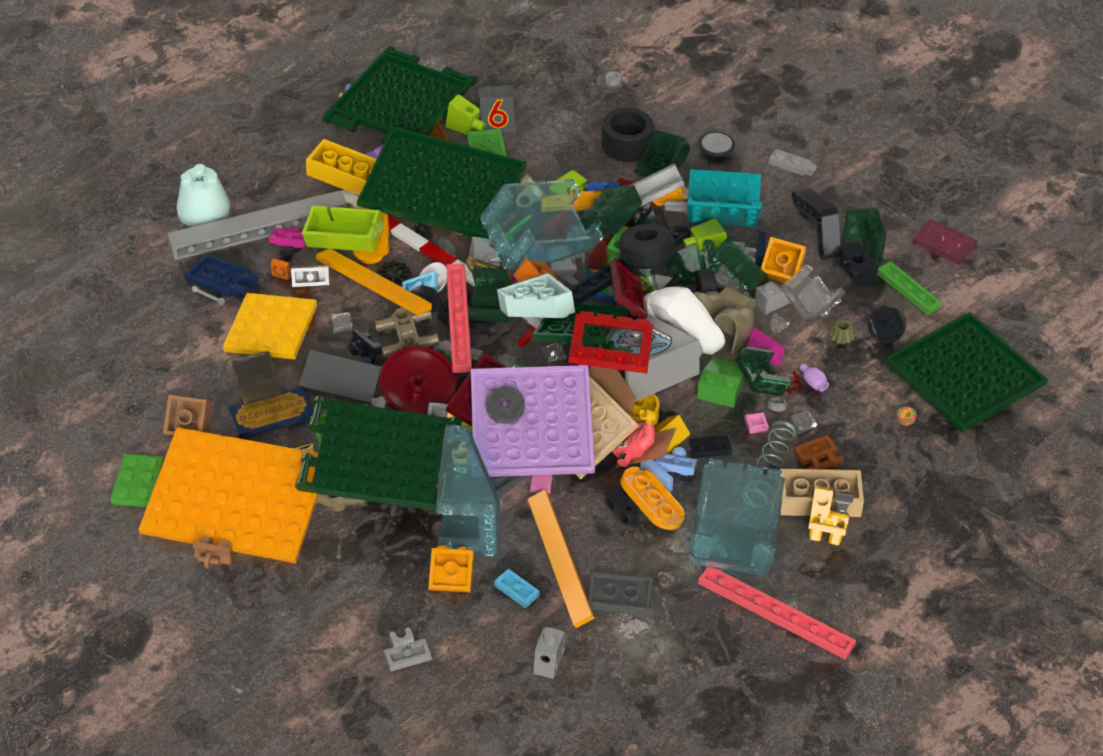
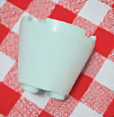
M197 164L194 168L187 170L181 175L176 207L178 217L182 223L189 227H194L228 218L230 214V200L214 170L205 167L203 164Z

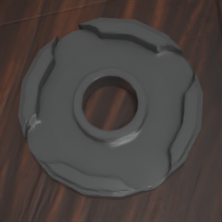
M503 386L500 389L492 390L485 402L486 412L489 417L501 424H509L519 420L525 410L523 395L513 387ZM502 402H509L511 404L508 408L500 406Z

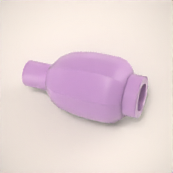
M805 363L800 366L799 369L804 373V380L814 390L823 392L828 388L827 377L816 367L809 368Z

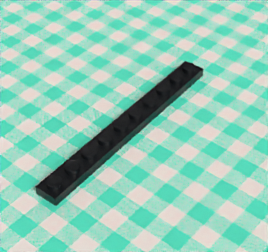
M679 224L669 230L674 236L675 247L683 243V239L692 237L691 228ZM622 259L618 260L630 271L634 272L637 270L632 266H628ZM610 265L569 288L572 291L574 304L582 303L613 284Z

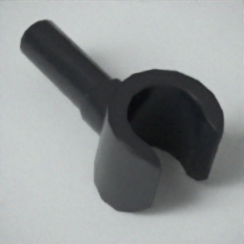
M295 248L289 252L281 250L279 254L282 257L279 260L290 262L292 256L301 251L302 248Z

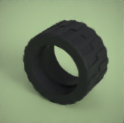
M619 108L606 115L602 123V149L605 154L617 161L634 162L646 158L653 149L654 123L650 115L636 108Z

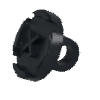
M889 305L877 308L870 316L868 322L869 331L872 336L883 343H893L899 340L905 333L907 326L903 313L896 307Z

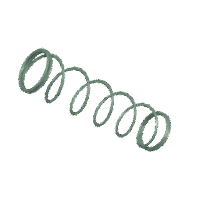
M774 422L771 427L772 431L768 434V443L762 447L763 455L758 458L756 462L757 469L751 473V482L746 485L745 491L742 494L743 500L751 507L762 508L767 504L768 499L764 493L772 492V487L763 481H753L752 477L754 472L758 470L760 474L768 479L778 478V474L774 470L764 467L759 468L758 462L764 457L768 463L774 466L783 465L784 462L780 457L772 454L764 455V448L770 444L779 453L789 452L786 444L779 441L770 442L769 440L771 433L781 440H793L796 430L788 422ZM777 424L787 425L793 430V433L784 428L774 429V426ZM775 430H786L793 436L789 438L781 437ZM771 443L783 444L787 447V451H779ZM765 456L777 457L782 461V464H773ZM759 469L771 470L776 474V477L769 478L761 473ZM754 483H764L770 487V491H763L755 486ZM750 484H753L754 487H756L757 489H754V488H749V489H747V487H748ZM754 491L764 497L765 503L762 505L754 503L747 496V492Z

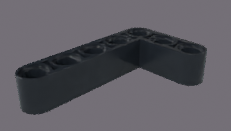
M811 188L793 191L792 201L794 206L817 223L818 252L821 260L840 257V226L837 208Z

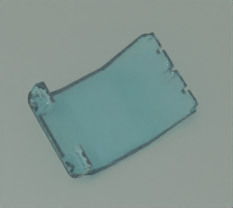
M710 458L709 464L704 465L689 547V561L698 566L765 577L770 573L776 546L774 542L785 478L781 477L782 471L768 468L767 474H763L764 467L748 465L747 471L743 470L744 464L728 461L727 467H723L724 460Z

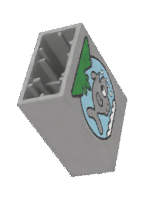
M648 314V317L644 320H650V324H653L647 374L618 370L636 396V401L700 374L699 357L702 355V347L699 339ZM617 329L607 345L602 346V348L636 354L640 353L642 332ZM595 344L582 345L585 347L599 348V346H596Z

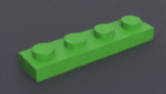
M891 261L879 267L877 275L926 315L941 308L942 302Z

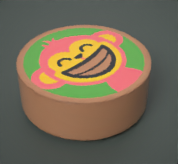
M904 406L898 409L896 419L902 425H912L916 420L917 414L913 408Z

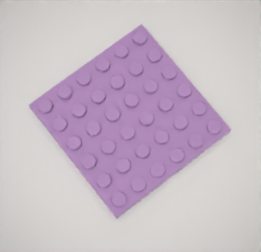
M587 365L471 369L474 477L595 473L589 368ZM503 386L513 387L520 391L525 401L523 415L519 420L509 424L495 422L486 412L485 402L487 396L492 390L500 389ZM502 402L500 404L502 408H508L511 405L509 402Z

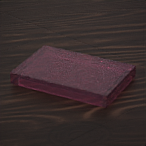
M932 219L924 225L912 241L913 244L958 265H961L977 246L978 240Z

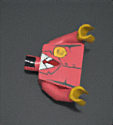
M649 409L647 411L641 410L640 418L646 420V422L637 423L639 427L612 450V453L618 458L617 462L620 466L627 467L632 458L642 457L643 453L654 443V436L656 434L654 424H652L656 416L654 411Z

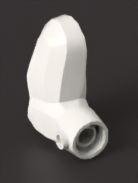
M665 287L645 295L648 314L661 321H666L671 326L699 339L703 354L712 355L723 348L725 343L724 334L713 321L704 305L688 288Z

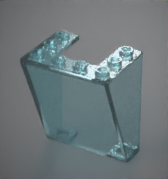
M574 179L504 184L481 214V222L509 277L514 275L526 259L550 264L593 250L604 238L596 223H593L587 231L585 230L572 205L581 194ZM570 187L573 188V196L570 195Z
M446 425L436 500L437 514H443L438 546H447L449 549L467 547L473 550L474 555L500 556L499 497L469 427Z

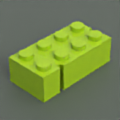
M312 205L302 235L307 247L375 252L385 223L380 210L330 207L329 212L327 206Z

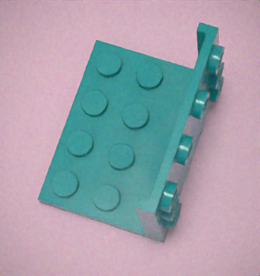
M690 169L686 222L704 223L716 218L720 225L758 227L762 203L759 202L761 174Z

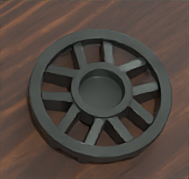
M392 260L390 263L384 262V265L377 269L378 275L393 283L399 282L397 285L402 287L403 281L411 278V271L406 266V263H398Z

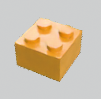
M770 237L760 269V276L796 287L806 255V247Z

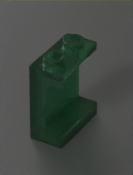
M745 346L736 357L735 361L752 392L783 396L791 385L790 378L778 376L770 361L775 355L774 351Z

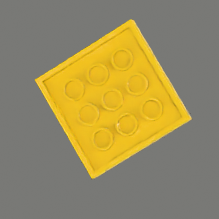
M246 293L224 342V352L296 359L318 306L317 300Z

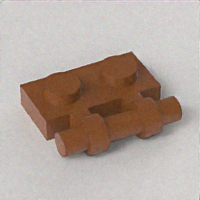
M828 435L793 448V453L802 466L811 465L806 469H833L838 467L839 464L844 463L842 455L834 456V454H837L838 448ZM823 458H826L827 461L821 463L818 461Z

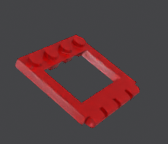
M581 311L580 314H576L568 363L647 374L653 324H650V320L636 319V322L632 321L633 318L617 316V319H613V315L599 313L597 317L594 316V313ZM585 324L642 332L640 353L582 346Z

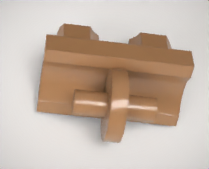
M202 536L199 542L194 541V557L198 561L204 562L205 569H211L213 564H231V541L223 539L219 545H214L213 539L208 536Z

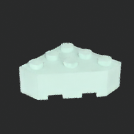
M549 273L497 290L501 311L509 317L565 318L575 312L572 291Z

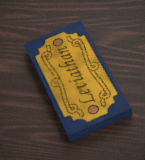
M303 387L228 407L239 439L306 421L313 415L312 407Z

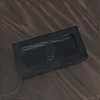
M728 435L689 439L693 459L732 454Z

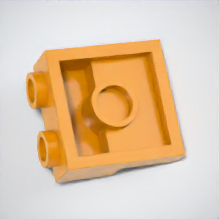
M447 546L432 548L429 590L471 593L474 561L473 550L467 547L449 549Z

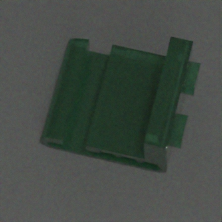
M876 208L847 210L843 231L844 241L862 240L865 250L877 264H880L883 259L887 233L879 211Z
M703 240L705 249L700 251L696 244L679 251L675 248V254L665 266L669 274L681 276L682 280L679 282V285L687 286L696 282V271L699 269L711 268L714 274L719 272L720 268L715 244L712 240Z
M473 267L472 276L475 287L471 298L473 308L468 309L469 321L506 323L508 316L501 311L497 290L513 285L510 269Z

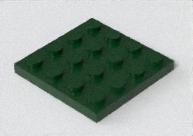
M574 304L575 312L565 318H544L532 333V340L539 341L540 343H571L576 314L584 311L594 313V316L597 317L598 313L613 315V319H617V316L626 317L628 308L625 306ZM585 324L581 345H607L618 328Z

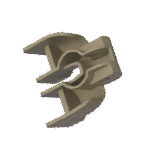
M730 286L725 287L721 293L717 291L694 292L693 294L704 305L722 333L726 332L734 336L731 354L735 355L748 343L754 325L753 310L756 300Z

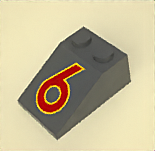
M512 85L478 87L480 120L486 123L484 130L501 128L502 135L516 134Z

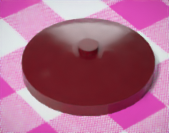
M410 346L396 351L386 360L380 374L381 394L393 410L427 415L429 402L449 404L457 389V376L452 371L451 362L440 352L424 346Z

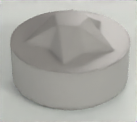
M770 397L768 399L767 408L774 412L786 410L787 401L780 397Z

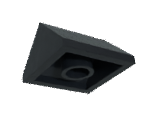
M653 201L628 213L632 227L642 224H657L668 228L663 210Z

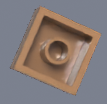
M168 395L163 434L174 435L177 427L209 433L213 401Z

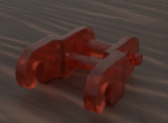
M795 371L792 372L794 379L792 382H787L781 378V375L777 377L781 388H785L789 395L795 390L803 391L800 377Z

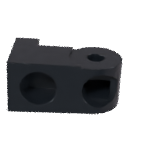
M622 485L607 491L605 504L623 524L631 525L635 523L638 507L628 499Z

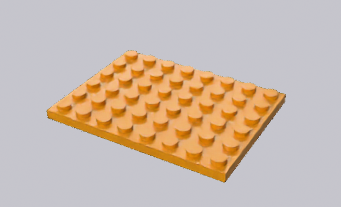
M177 427L140 524L139 533L191 544L194 541L199 542L202 536L211 537L214 545H219L220 541L224 539L231 541V551L297 563L319 494L298 491L295 488V483L299 479L302 454L309 453L313 457H318V453ZM309 467L307 482L312 483L315 467Z

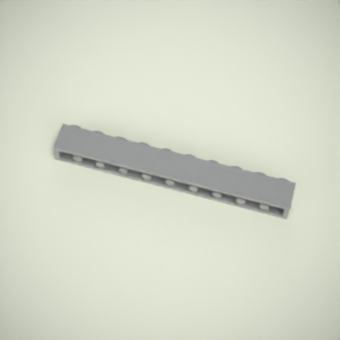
M341 190L170 232L167 233L169 246L174 259L179 260L266 238L276 228L299 227V229H302L305 226L312 205L327 206L330 212V207L347 208V202Z

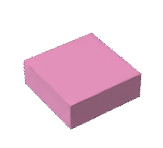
M764 412L745 415L744 420L750 434L769 430Z
M532 475L530 492L539 493L546 490L550 494L553 475Z

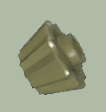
M837 320L829 330L828 336L831 337V341H835L837 344L841 343L844 345L854 340L853 326L847 320Z

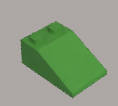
M712 357L704 368L699 380L697 399L734 408L749 365Z

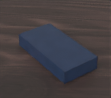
M760 231L756 261L757 270L761 269L764 260L767 234Z

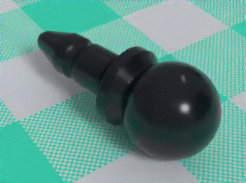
M419 222L415 224L414 229L416 233L428 238L433 237L429 225Z

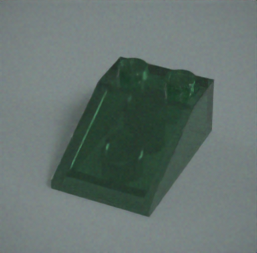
M655 130L634 170V174L648 177L672 164H675L677 169H679L691 150L687 138Z

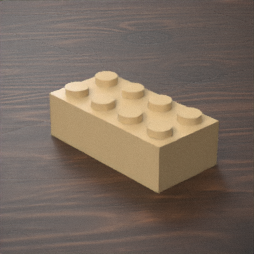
M780 469L778 481L780 515L810 516L816 485L833 489L830 510L833 511L837 508L835 490L853 493V502L848 506L846 512L850 514L849 517H861L864 504L861 470Z

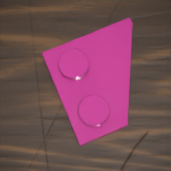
M299 227L276 228L269 236V243L278 246L287 245L294 248H304L306 245Z
M754 327L743 357L780 366L785 354V348Z

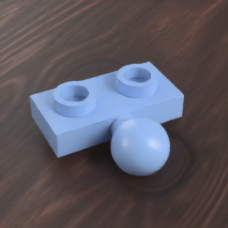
M675 447L671 454H665V457L655 460L666 472H676L685 476H693L697 465V459L687 458V452L682 447Z

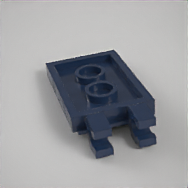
M207 253L184 275L185 280L228 297L235 296L241 301L245 298V293L248 291L247 287L252 290H257L260 287V283L257 282L259 280L258 276L251 274L250 269Z

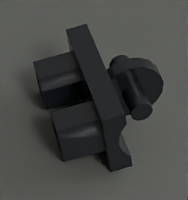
M358 329L352 330L353 337L349 342L350 353L354 356H370L372 363H374L376 356L381 354L383 345L379 342L373 343L371 335L367 332L361 333Z

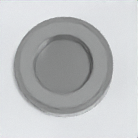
M610 71L605 75V83L609 86H618L621 84L622 76L616 71Z

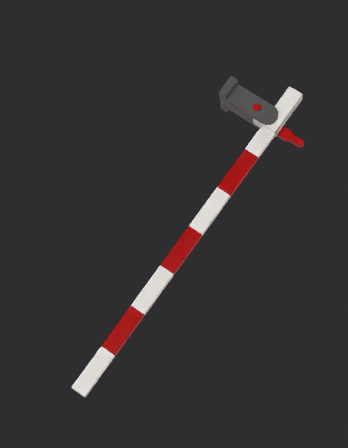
M346 190L341 191L349 208H363L357 206L359 198L357 195ZM388 216L389 233L434 262L442 263L445 266L447 264H465ZM465 264L466 282L499 302L497 290L503 287ZM567 273L561 277L562 284L568 289L580 282ZM523 317L533 327L526 331L525 335L517 341L519 347H523L528 342L533 341L532 333L544 318Z

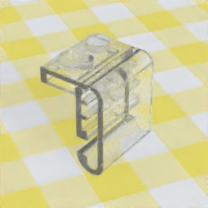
M803 265L781 286L783 293L806 321L819 315L821 317L827 315L831 311L830 307L839 304L842 301L840 298L845 294L842 287L830 292L819 276L812 280L808 274L813 268L809 265Z

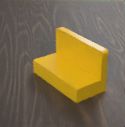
M680 415L667 417L654 428L655 432L676 428L666 454L690 435Z

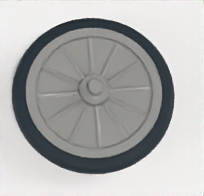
M709 132L700 138L699 148L706 155L723 157L732 153L735 148V142L726 133Z

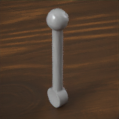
M198 286L192 287L194 293L198 292L213 299L220 306L225 304L224 298H217L200 290Z

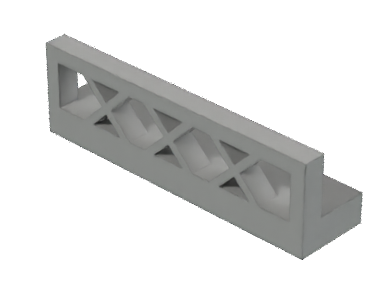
M672 164L610 194L619 215L622 216L685 184L676 165Z

